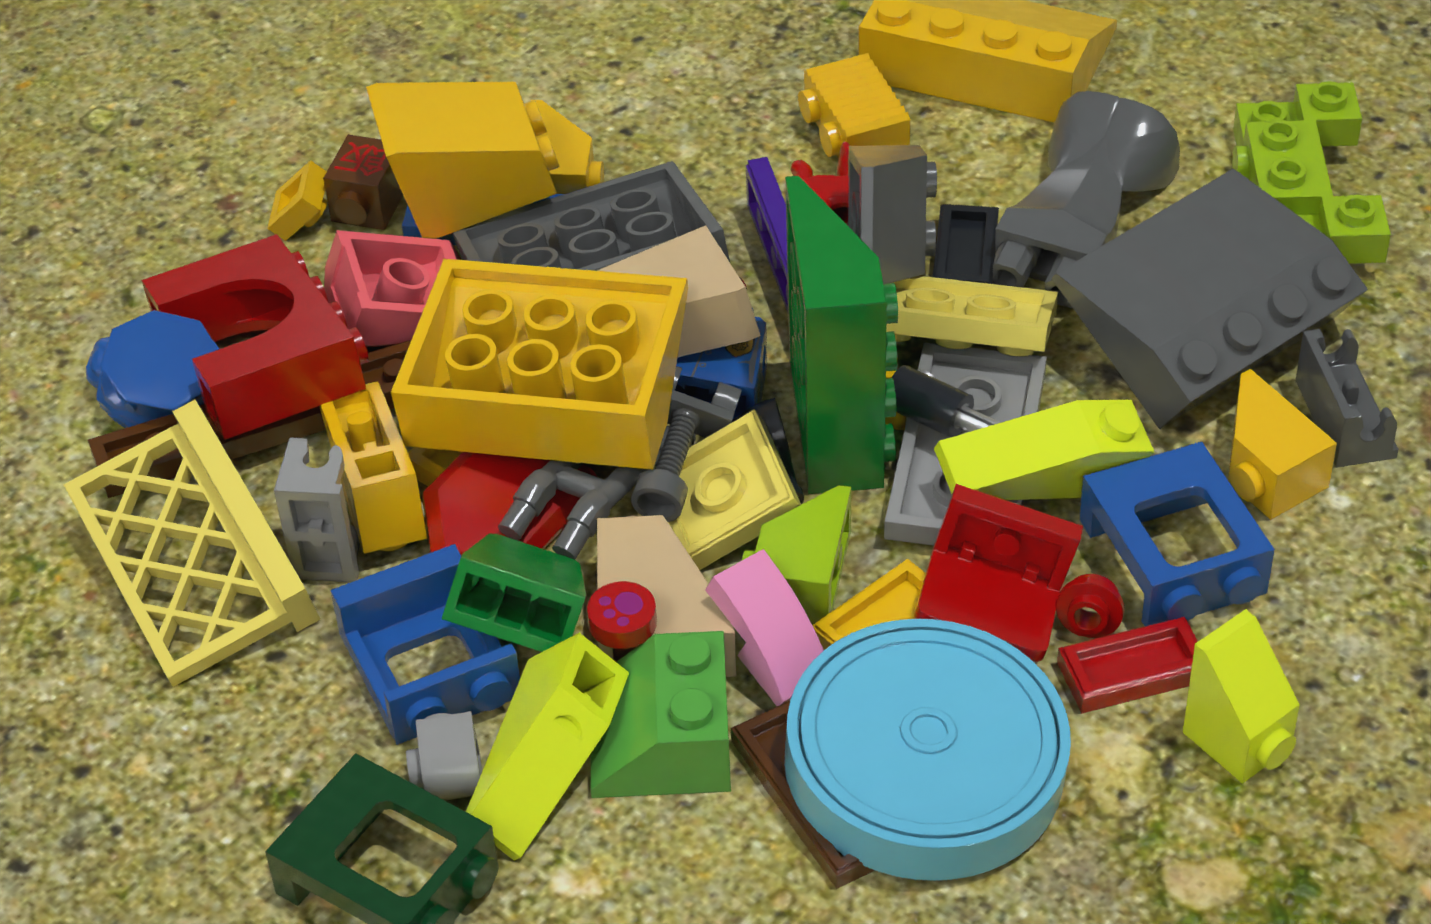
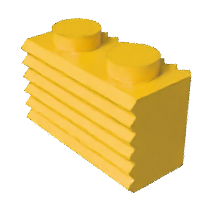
M869 53L804 70V90L798 93L800 111L806 123L815 122L819 127L820 141L828 157L837 156L839 159L840 148L843 142H848L850 146L910 145L909 113L905 112L904 105L901 106L895 92H892L891 86H888L886 79H883L882 72L879 73L878 67L874 66L873 59L870 60Z

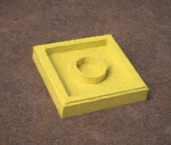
M755 409L689 448L679 476L688 487L687 497L681 515L676 520L668 523L698 569L701 570L758 537L762 524L801 505L767 426Z

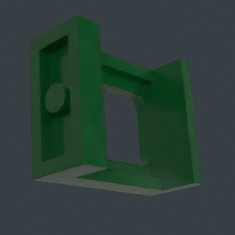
M357 753L351 757L265 851L277 895L299 906L308 894L312 892L367 924H454L455 919L473 898H481L488 892L495 881L499 869L491 825ZM387 809L406 816L457 845L444 863L413 896H399L338 862L377 817Z

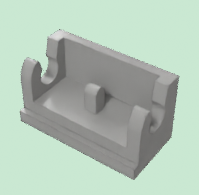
M289 438L274 488L289 561L299 578L303 580L356 581L359 576L356 558L360 543L354 526L350 525L343 486L340 484L345 466L342 450L339 446L334 445L328 453L329 461L324 466L310 468L306 466L309 462L308 440L306 438Z

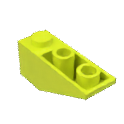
M580 632L528 659L466 810L467 813L492 826L495 846L514 861L521 858L610 726L629 675L627 670Z

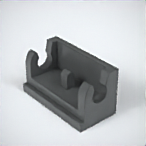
M1350 329L1345 330L1341 337V347L1333 353L1324 354L1323 352L1326 350L1321 330L1303 331L1295 381L1315 424L1337 442L1333 462L1335 467L1397 458L1399 450L1395 443L1397 421L1389 408L1385 407L1380 412L1356 363L1359 345L1353 332Z

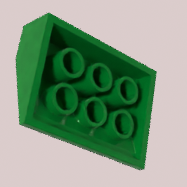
M799 176L785 177L789 366L808 495L821 494L838 485L851 487V491L884 488L885 462H892L896 459L892 423L885 424L886 417H896L893 378L886 379V371H897L894 331L886 332L887 324L898 323L895 283L883 284L879 257Z

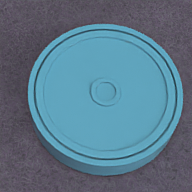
M904 619L883 622L853 632L836 641L817 656L802 674L795 686L787 714L785 741L786 779L791 794L806 820L844 856L850 854L858 858L865 867L901 878L939 881L971 877L1000 867L1021 855L1037 841L1051 823L1059 807L1065 783L1071 747L1070 726L1063 702L1045 673L1030 658L1006 641L977 628L943 620Z

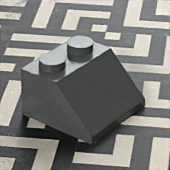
M920 145L849 146L848 227L879 257L883 284L925 274V256L935 255L936 228L934 220L926 221V198L936 197L937 168L935 162H927V154Z

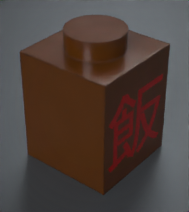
M348 134L323 177L331 222L385 230L403 197V193L387 160L381 139Z

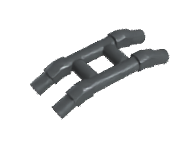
M666 426L654 467L658 462L669 426ZM696 434L693 435L689 447H691L695 443ZM550 460L541 469L534 470L522 482L513 496L514 502L498 525V529L508 538L519 541L534 517L539 516L547 502L556 495V489L576 496L580 499L567 517L568 523L552 547L555 553L575 560L589 537H593L596 533L597 518H607L610 515V510L636 486L640 474L648 469L617 467L604 480L578 470L584 463Z

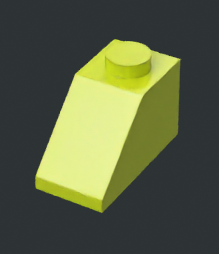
M1245 609L1195 643L1183 733L1242 784L1264 768L1272 770L1280 766L1289 757L1296 745L1294 733L1300 704L1257 618Z

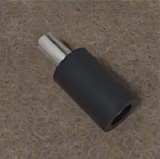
M903 365L892 376L896 393V412L948 437L957 436L963 430L971 432L1001 423L973 410V395L938 380L926 370L921 369L919 371L910 366Z

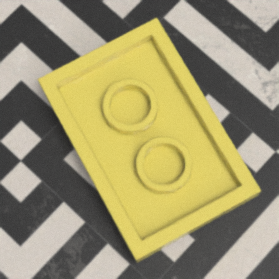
M915 276L892 282L895 283L897 292L898 323L887 324L886 332L894 331L896 342L908 341L912 336L936 339L938 345L950 349H966L974 343L997 346V350L1000 353L1010 356H1029L1034 351L1045 352L1056 315L1057 291L926 276Z

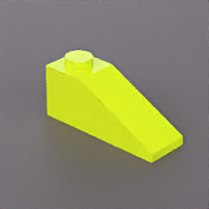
M1076 400L938 441L934 447L951 494L955 485L959 484L1004 500L1081 498L1083 476L1147 458L1155 452L1132 400Z

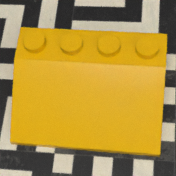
M874 0L859 25V55L869 53L870 60L873 59L874 66L878 67L879 73L882 72L883 79H886L888 86L1055 123L1063 102L1075 93L1087 90L1115 33L1117 20L1026 0Z
M443 259L391 391L404 445L407 447L653 470L668 422L688 294L687 278Z

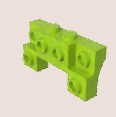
M1325 81L1321 83L1296 84L1293 102L1262 101L1259 103H1236L1233 126L1236 146L1233 149V169L1330 238L1349 264L1386 263L1391 233L1382 196H1333L1322 149L1325 146H1358L1362 115L1354 83Z

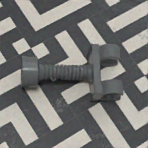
M676 366L667 422L670 426L656 468L653 470L648 469L640 474L631 497V503L642 516L663 515L667 522L674 521L681 515L687 497L688 487L679 476L693 435L696 434L707 438L732 422L742 389L719 381L711 403L675 391L682 370L678 366Z

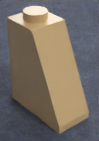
M663 515L597 518L598 589L606 584L618 581L634 582L647 588L653 595L656 603L657 626L653 635L724 631L726 677L737 676L735 628L705 591L708 582ZM598 642L599 649L616 662L636 648L615 649Z

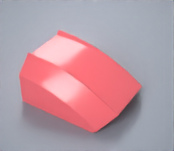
M337 230L325 265L324 289L328 302L337 301L340 305L348 329L356 327L359 330L366 348L393 346L412 340L443 259L461 260L450 240Z

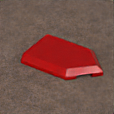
M462 452L423 491L424 516L427 519L430 542L429 553L455 544L462 556L464 552L489 533L505 536L498 529V525L514 502L513 496L522 482L534 470L541 469L550 460ZM585 464L578 469L597 477L595 472ZM556 489V495L547 502L540 515L534 517L519 541L545 549L565 528L568 523L567 517L580 498Z

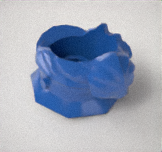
M153 310L113 328L110 337L100 338L95 343L86 366V379L97 388L96 397L100 407L115 422L127 428L173 414L172 411L193 400H196L199 406L204 404L192 359L220 348L212 340L201 321Z

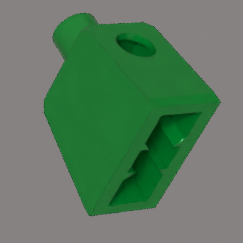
M489 533L462 554L441 619L543 652L572 637L586 598L580 563L572 558L499 534Z

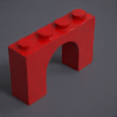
M277 234L141 280L150 311L156 310L199 320L214 342L240 333L268 330L253 338L192 359L206 411L224 440L366 389L361 365L368 363L369 357L359 330L356 327L348 329L346 319L338 302H328L325 289L319 277H309L306 264L300 252L291 253Z

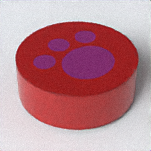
M629 581L613 582L596 590L589 599L587 605L589 630L592 636L602 645L615 649H627L646 642L653 635L657 626L656 603L651 592L644 586Z

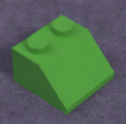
M724 631L654 634L646 642L640 644L617 661L620 666L629 672L610 726L591 752V797L731 792Z

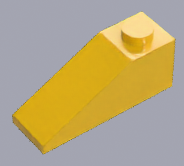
M378 381L365 384V390L319 406L331 448L337 445L343 453L345 466L341 484L364 554L378 550L394 551L406 546L408 543L427 539L416 472Z

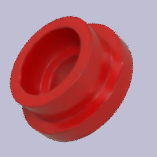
M1098 574L1080 575L1067 583L1061 589L1056 603L1057 616L1066 629L1075 635L1093 639L1108 636L1115 632L1120 626L1124 615V602L1118 588L1111 580ZM1083 608H1091L1094 609L1096 612H1089L1084 610Z

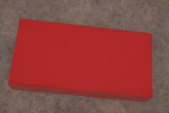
M1181 617L1058 648L1057 664L1082 714L1189 687L1194 647L1198 640L1186 618Z

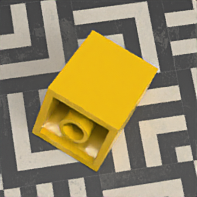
M516 82L375 83L366 87L387 160L422 238L437 239L557 194L549 171L560 166L548 134L542 135L547 133L536 101L532 100L524 103Z

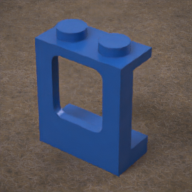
M1202 441L1083 476L1079 520L1090 538L1105 533L1108 535L1144 593L1141 619L1144 626L1185 617L1188 621L1196 615L1232 604H1244L1268 593L1275 549ZM1208 503L1237 549L1184 566L1168 564L1142 525V522Z
M455 544L330 590L339 634L396 745L417 737L416 720L425 719L430 715L438 713L457 714L471 711L473 716L483 711H491L501 707L506 702L512 700L520 680L517 652L512 644L502 647L497 637L441 619L461 558V554ZM445 636H456L461 639L471 659L402 686L398 685L387 664L388 660L395 655Z

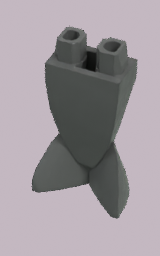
M1077 92L1064 101L1055 120L1048 146V167L1052 173L1023 200L1014 206L1008 207L995 228L996 255L993 263V284L1023 288L1028 278L1045 282V290L1058 292L1057 305L1072 309V306L1052 280V277L1060 270L1117 237L1122 191L1144 192L1163 189L1171 184L1179 170L1180 146L1177 132L1166 117L1154 108L1140 102L1102 92Z

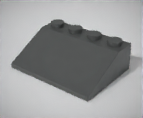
M673 161L524 206L453 232V237L462 260L597 271L706 225L730 262L723 228Z
M1231 169L1060 270L1052 277V280L1159 429L1240 379L1243 372L1249 369L1254 370L1300 341L1303 337V331L1319 329L1330 322L1368 290L1330 238L1235 169Z

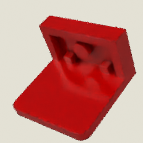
M956 484L933 545L914 613L915 619H935L971 626L1006 641L1033 662L1043 660L1050 642L1057 599L1079 546L1083 526Z

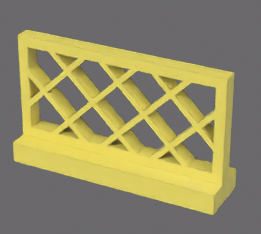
M196 400L172 411L178 424L63 484L173 687L292 622L296 631L299 632L321 620L306 588ZM175 449L179 450L183 460L174 481L147 476L154 460ZM192 475L198 485L189 484ZM109 484L126 487L116 512L91 508L86 499L87 496ZM141 490L168 495L158 520L131 515ZM183 498L209 503L200 528L173 523ZM218 522H220L225 532L215 531ZM100 524L110 526L107 534H105ZM125 529L152 534L142 559L116 554ZM167 537L194 542L185 568L157 563ZM209 545L236 550L237 553L228 576L199 571ZM246 569L252 580L242 579ZM126 571L136 573L133 582H131ZM151 576L179 581L169 608L144 604L142 602ZM193 585L222 590L212 617L183 611ZM236 593L262 597L269 610L245 623L227 620ZM152 620L163 622L159 632ZM178 625L206 630L200 648L174 661L168 648Z

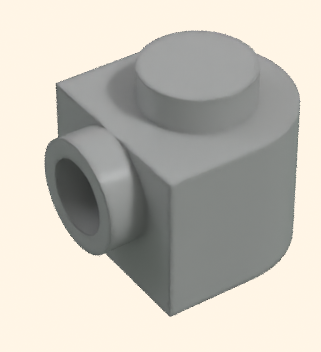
M471 711L457 714L438 713L430 715L425 719L416 720L418 748L406 750L410 782L445 801L471 797L482 773L480 749Z

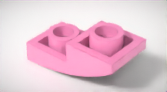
M762 549L713 576L705 591L746 642L737 656L775 705L780 706L791 700L795 686L802 674L824 650L792 588L766 551Z

